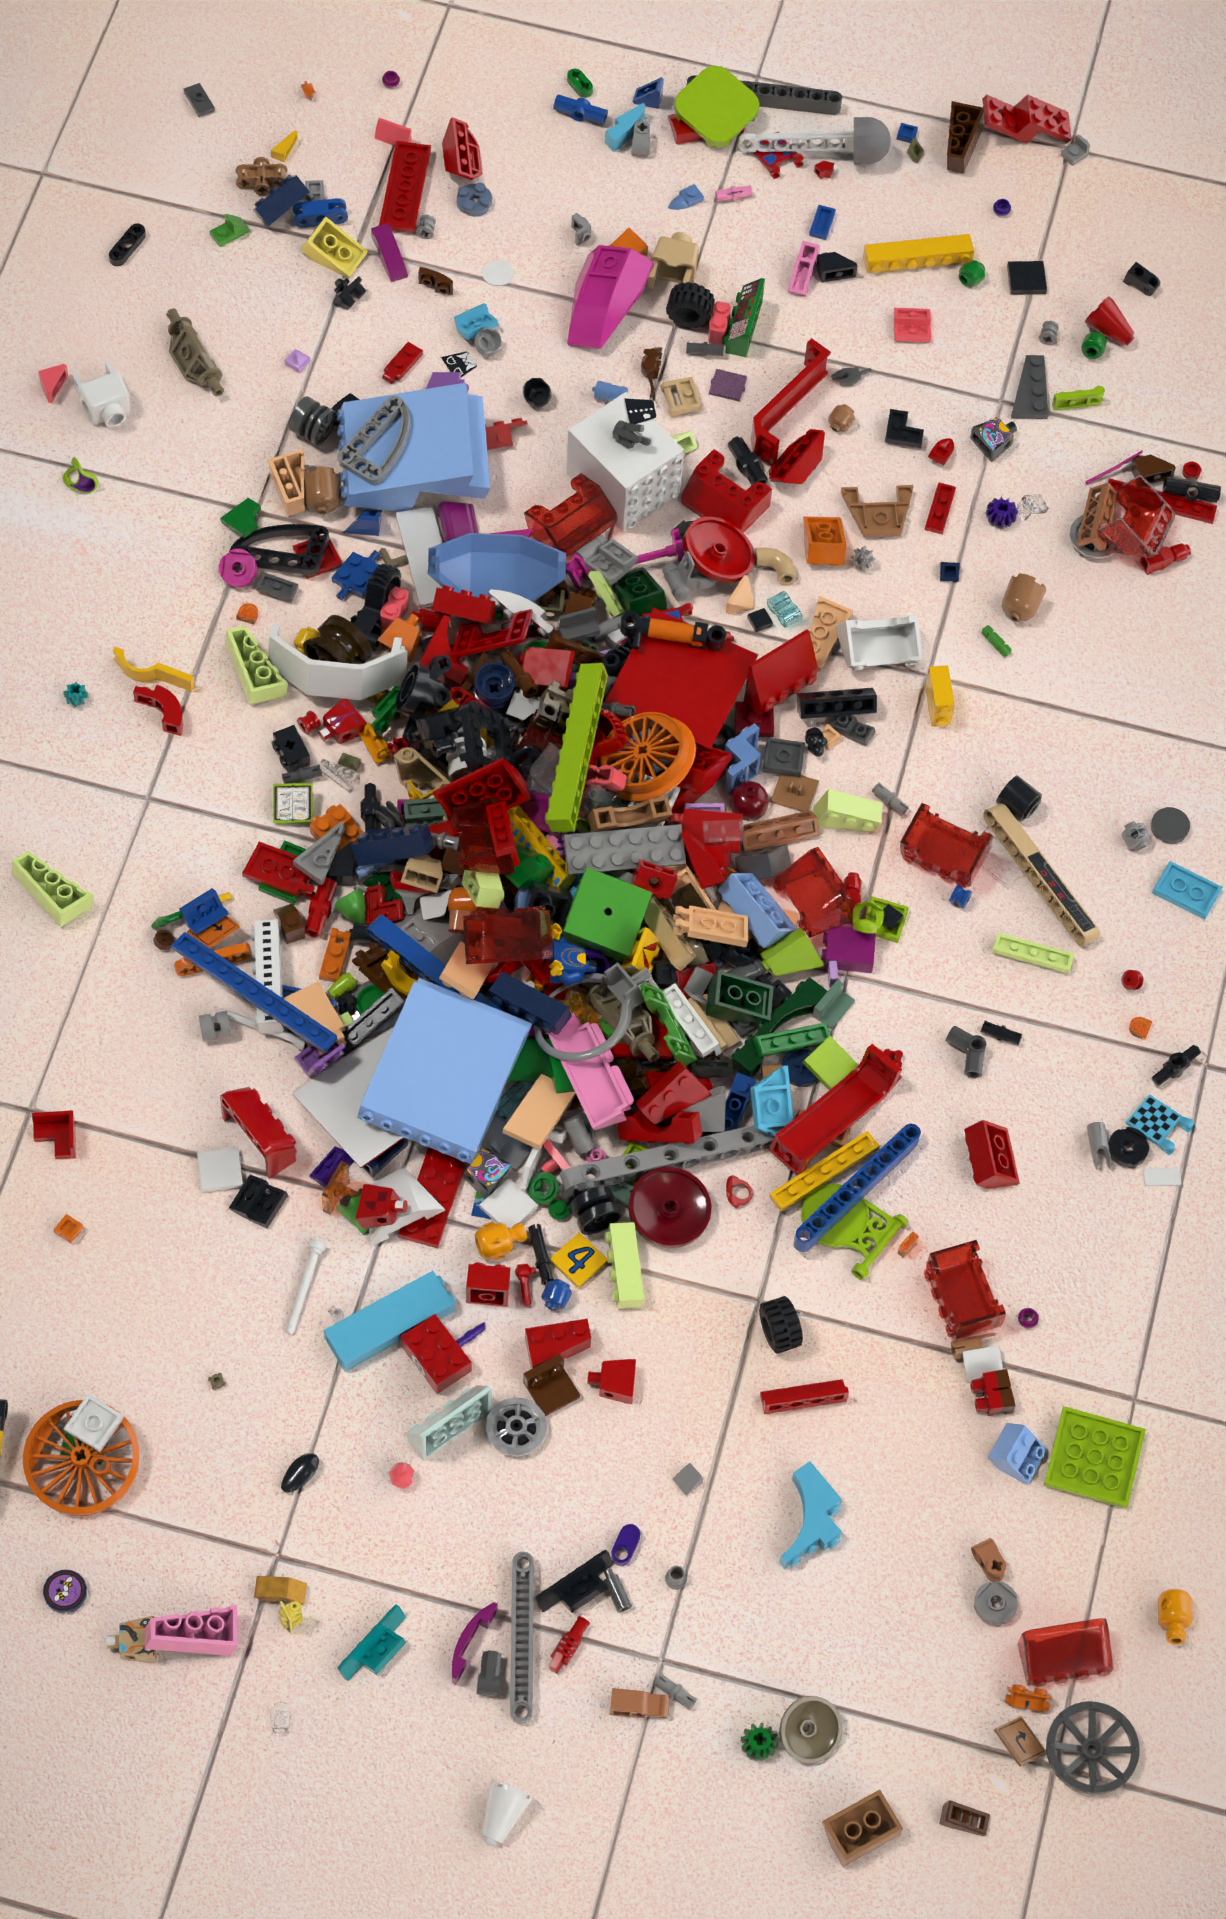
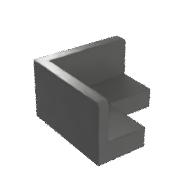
M787 844L770 846L762 851L743 853L735 857L737 872L753 873L757 879L774 877L792 867Z

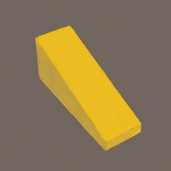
M294 130L271 150V158L285 162L298 140V131Z

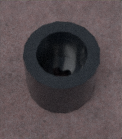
M1016 775L1000 792L996 803L1005 804L1016 819L1023 821L1036 811L1041 803L1042 794L1020 776Z

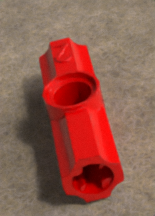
M325 878L324 883L318 885L315 897L311 899L308 911L309 916L305 925V934L309 937H321L326 918L329 919L331 901L337 887V883L332 879Z

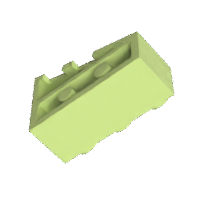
M828 789L813 806V813L817 816L818 827L874 832L882 823V802Z
M469 846L462 885L467 890L475 906L499 908L500 902L504 899V890L493 850Z

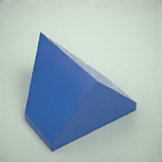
M363 509L361 515L342 533L379 536L382 510Z

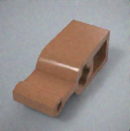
M612 1688L610 1715L667 1719L669 1695Z

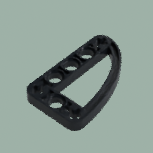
M274 525L257 529L245 538L240 537L233 543L230 550L243 549L252 556L261 555V558L256 560L258 568L312 576L320 570L330 536L328 529L319 525ZM310 536L304 555L249 546L257 541L273 537ZM313 548L321 549L320 552L316 554L311 553V550ZM271 558H279V561L276 563L269 562ZM291 560L297 561V564L294 566H289L288 562Z

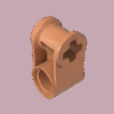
M988 1538L971 1547L972 1554L986 1577L992 1582L1001 1581L1005 1576L1006 1562L993 1539Z

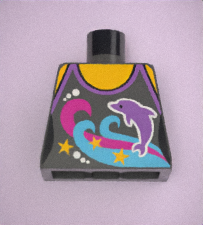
M994 418L973 426L970 439L992 462L1011 447L1014 437L1013 433L1017 431V426L1012 421L1005 425L1000 418Z
M484 1149L474 1158L472 1164L461 1161L468 1167L463 1174L464 1179L484 1199L489 1197L512 1165Z

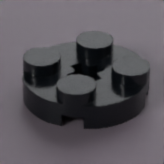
M1126 1127V1129H1118L1113 1132L1108 1142L1111 1159L1117 1164L1131 1169L1143 1163L1149 1153V1145L1145 1134L1133 1127ZM1131 1144L1133 1150L1128 1151L1123 1145Z

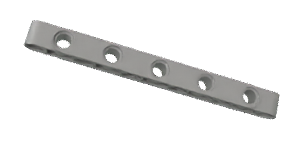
M753 1125L700 1137L695 1143L689 1145L677 1142L570 1167L561 1171L560 1177L564 1190L588 1181L599 1182L601 1186H611L640 1179L649 1171L661 1167L685 1169L769 1149L774 1137L756 1130ZM743 1139H749L751 1142H745ZM708 1147L712 1149V1151H707L704 1148ZM670 1156L674 1160H668L665 1157ZM631 1165L635 1169H628L626 1166ZM592 1174L595 1178H589L587 1175Z

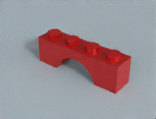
M640 1110L623 1111L627 1120L617 1123L619 1140H627L630 1143L645 1141L646 1143L662 1141L666 1144L683 1142L689 1145L695 1143L702 1136L699 1112L680 1111L673 1118L671 1125L660 1126L653 1124Z

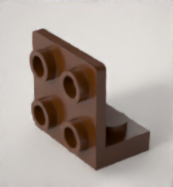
M561 1354L523 1373V1384L545 1416L580 1398V1393L564 1369V1359Z

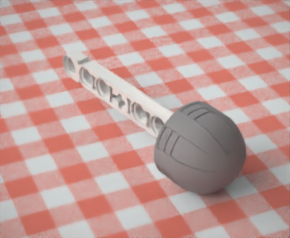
M853 117L854 131L761 133L757 136L756 134H743L739 137L738 147L743 152H756V150L760 152L854 150V164H873L880 161L888 153L891 145V136L887 126L882 121L873 117ZM836 138L839 139L840 142L837 144H832L830 141L831 139ZM782 139L785 140L787 143L784 145H779L777 141ZM814 139H820L822 142L820 144H814L812 141ZM748 140L751 144L744 146L742 141ZM761 140H767L769 143L767 145H761L759 142Z

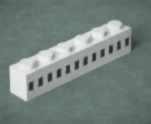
M279 920L254 921L255 929H251L252 941H255V946H252V957L255 958V963H252L253 975H256L258 982L283 998L281 929ZM253 1005L254 1009H257V1014H253L254 1026H258L260 1034L284 1032V1025Z

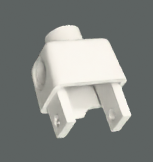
M110 361L105 362L107 375L86 383H82L78 373L72 374L73 385L78 393L79 404L92 424L97 425L105 422L108 427H116L125 421L126 414L131 410L129 393L120 372L115 371Z

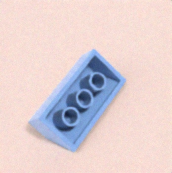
M732 873L717 889L721 894L722 900L731 906L734 914L748 916V931L756 937V941L761 947L769 948L798 929L753 873Z

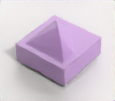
M295 349L284 361L285 365L300 373L310 362V357Z

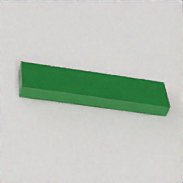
M825 1022L755 1036L753 1041L760 1058L819 1046L830 1036Z

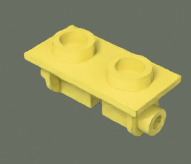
M280 1601L279 1619L284 1629L288 1628L290 1633L293 1634L292 1627L300 1624L303 1620L301 1604L293 1601L284 1606L283 1602Z

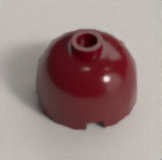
M754 781L738 784L730 796L732 813L743 814L742 820L744 821L756 818L755 820L760 819L768 809L766 789Z

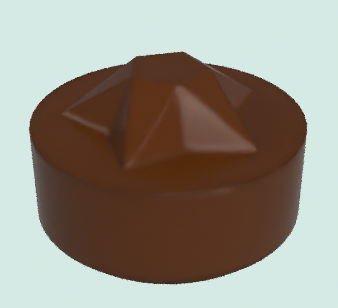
M167 930L157 931L153 938L155 946L161 950L170 949L175 941L172 933Z

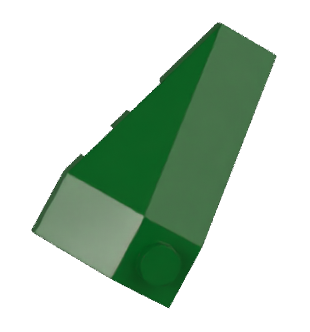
M483 835L481 837L482 842L486 848L492 849L493 854L496 855L492 835ZM517 843L516 848L520 865L514 866L511 854L497 857V864L504 867L503 873L518 889L530 887L532 880L546 883L554 868V865L549 862L546 856Z

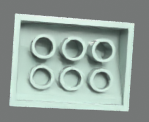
M476 1385L472 1389H465L455 1401H448L442 1410L437 1413H431L425 1422L410 1428L407 1434L408 1442L422 1460L429 1457L490 1413L492 1406L491 1387Z

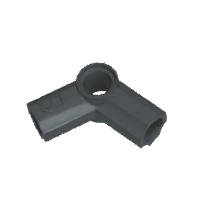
M954 1025L945 1041L966 1052L964 1075L974 1079L981 1077L987 1045L985 1038L980 1035L973 1036ZM972 1046H978L980 1049H974Z

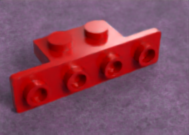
M516 418L511 420L512 423L504 424V421H498L489 427H486L485 424L487 450L513 446L510 428L525 426L528 424L527 420L523 421L522 418Z

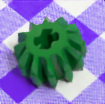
M754 1723L751 1724V1730L745 1728L743 1732L745 1736H742L740 1739L744 1743L741 1747L742 1751L749 1750L746 1756L750 1758L752 1755H755V1761H758L760 1756L766 1761L768 1754L772 1756L775 1754L773 1748L778 1747V1742L774 1741L777 1738V1734H770L771 1726L767 1727L766 1730L763 1729L764 1723H760L759 1728ZM757 1739H761L762 1745H757Z

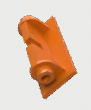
M1018 1684L1007 1687L1011 1694H1006L1005 1703H1008L1009 1706L1025 1708L1027 1700L1030 1701L1029 1710L1043 1713L1044 1711H1049L1050 1702H1046V1700L1052 1699V1697L1047 1694V1690L1034 1688V1691L1025 1690L1026 1686Z

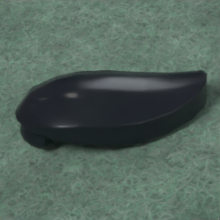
M306 1453L301 1455L289 1466L281 1483L283 1492L291 1493L311 1480L319 1465V1458L316 1454Z

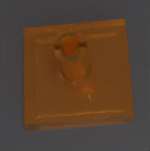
M343 1161L339 1164L322 1193L323 1212L331 1215L340 1198L350 1201L352 1197L361 1195L360 1192L347 1187L350 1182L349 1164Z

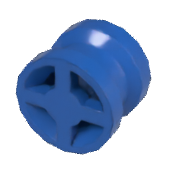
M958 884L952 892L949 902L957 903L960 908L964 909L971 898L972 891L964 890Z

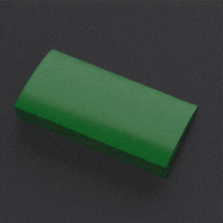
M536 1039L526 1040L507 1081H536L541 1074L552 1078L548 1054L539 1046ZM544 1039L551 1047L554 1048L550 1039Z

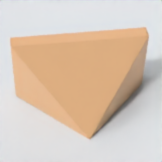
M746 575L743 576L727 601L726 613L728 614L754 609L749 579Z

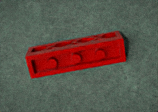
M505 801L486 806L496 856L500 857L511 854L514 866L520 865L511 820Z
M843 1379L762 1391L760 1392L763 1413L770 1414L847 1402L849 1390L848 1387H845Z

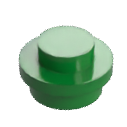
M555 1200L550 1203L548 1213L553 1219L562 1220L567 1217L569 1207L562 1200Z

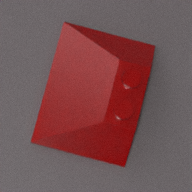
M532 609L514 613L510 627L503 630L484 634L479 621L461 625L451 657L456 658L523 643L533 614Z

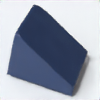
M940 562V581L959 582L960 563Z

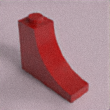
M443 615L419 663L428 667L432 658L447 655L451 659L452 666L450 670L438 677V680L451 687H459L468 679L469 675L466 673L469 668L463 665L457 658L451 657L452 651L447 638V629L451 618Z

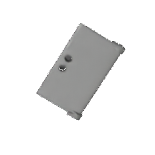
M496 1113L481 1145L492 1154L511 1163L510 1168L516 1171L529 1157L533 1147L504 1134L503 1128L507 1121Z

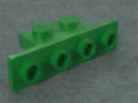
M396 685L371 711L373 717L377 718L371 726L378 738L387 731L388 727L401 714L395 711V701L400 688Z

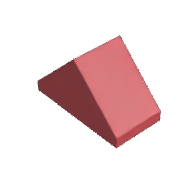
M65 364L38 371L41 386L49 403L53 402L68 377L67 365Z

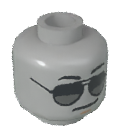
M1132 821L1124 826L1125 830L1121 835L1129 849L1138 851L1149 845L1148 841L1151 836L1144 823Z

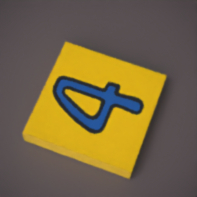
M580 1232L550 1258L552 1265L578 1289L608 1263L607 1258Z

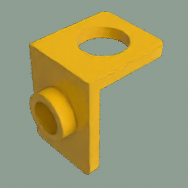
M410 780L407 781V791L410 799H428L433 795L432 792L435 791L433 789L422 796Z

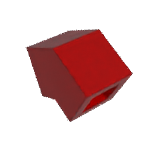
M823 160L815 165L814 173L820 179L824 177L831 178L834 163Z

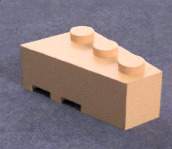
M304 449L268 459L269 473L286 515L289 516L305 511Z

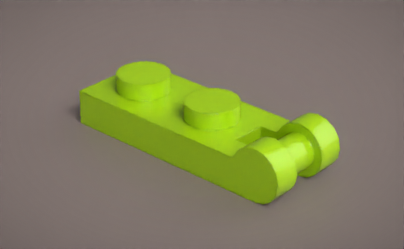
M1098 385L1090 390L1056 393L1052 402L1053 410L1100 405L1103 401L1105 389L1103 386Z

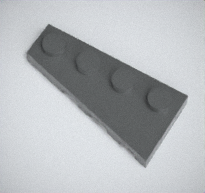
M1026 355L1011 418H1048L1044 355Z

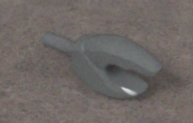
M843 368L834 373L831 378L833 380L847 377L841 380L839 384L841 386H852L861 380V375L872 372V369L867 368L859 371L858 368Z

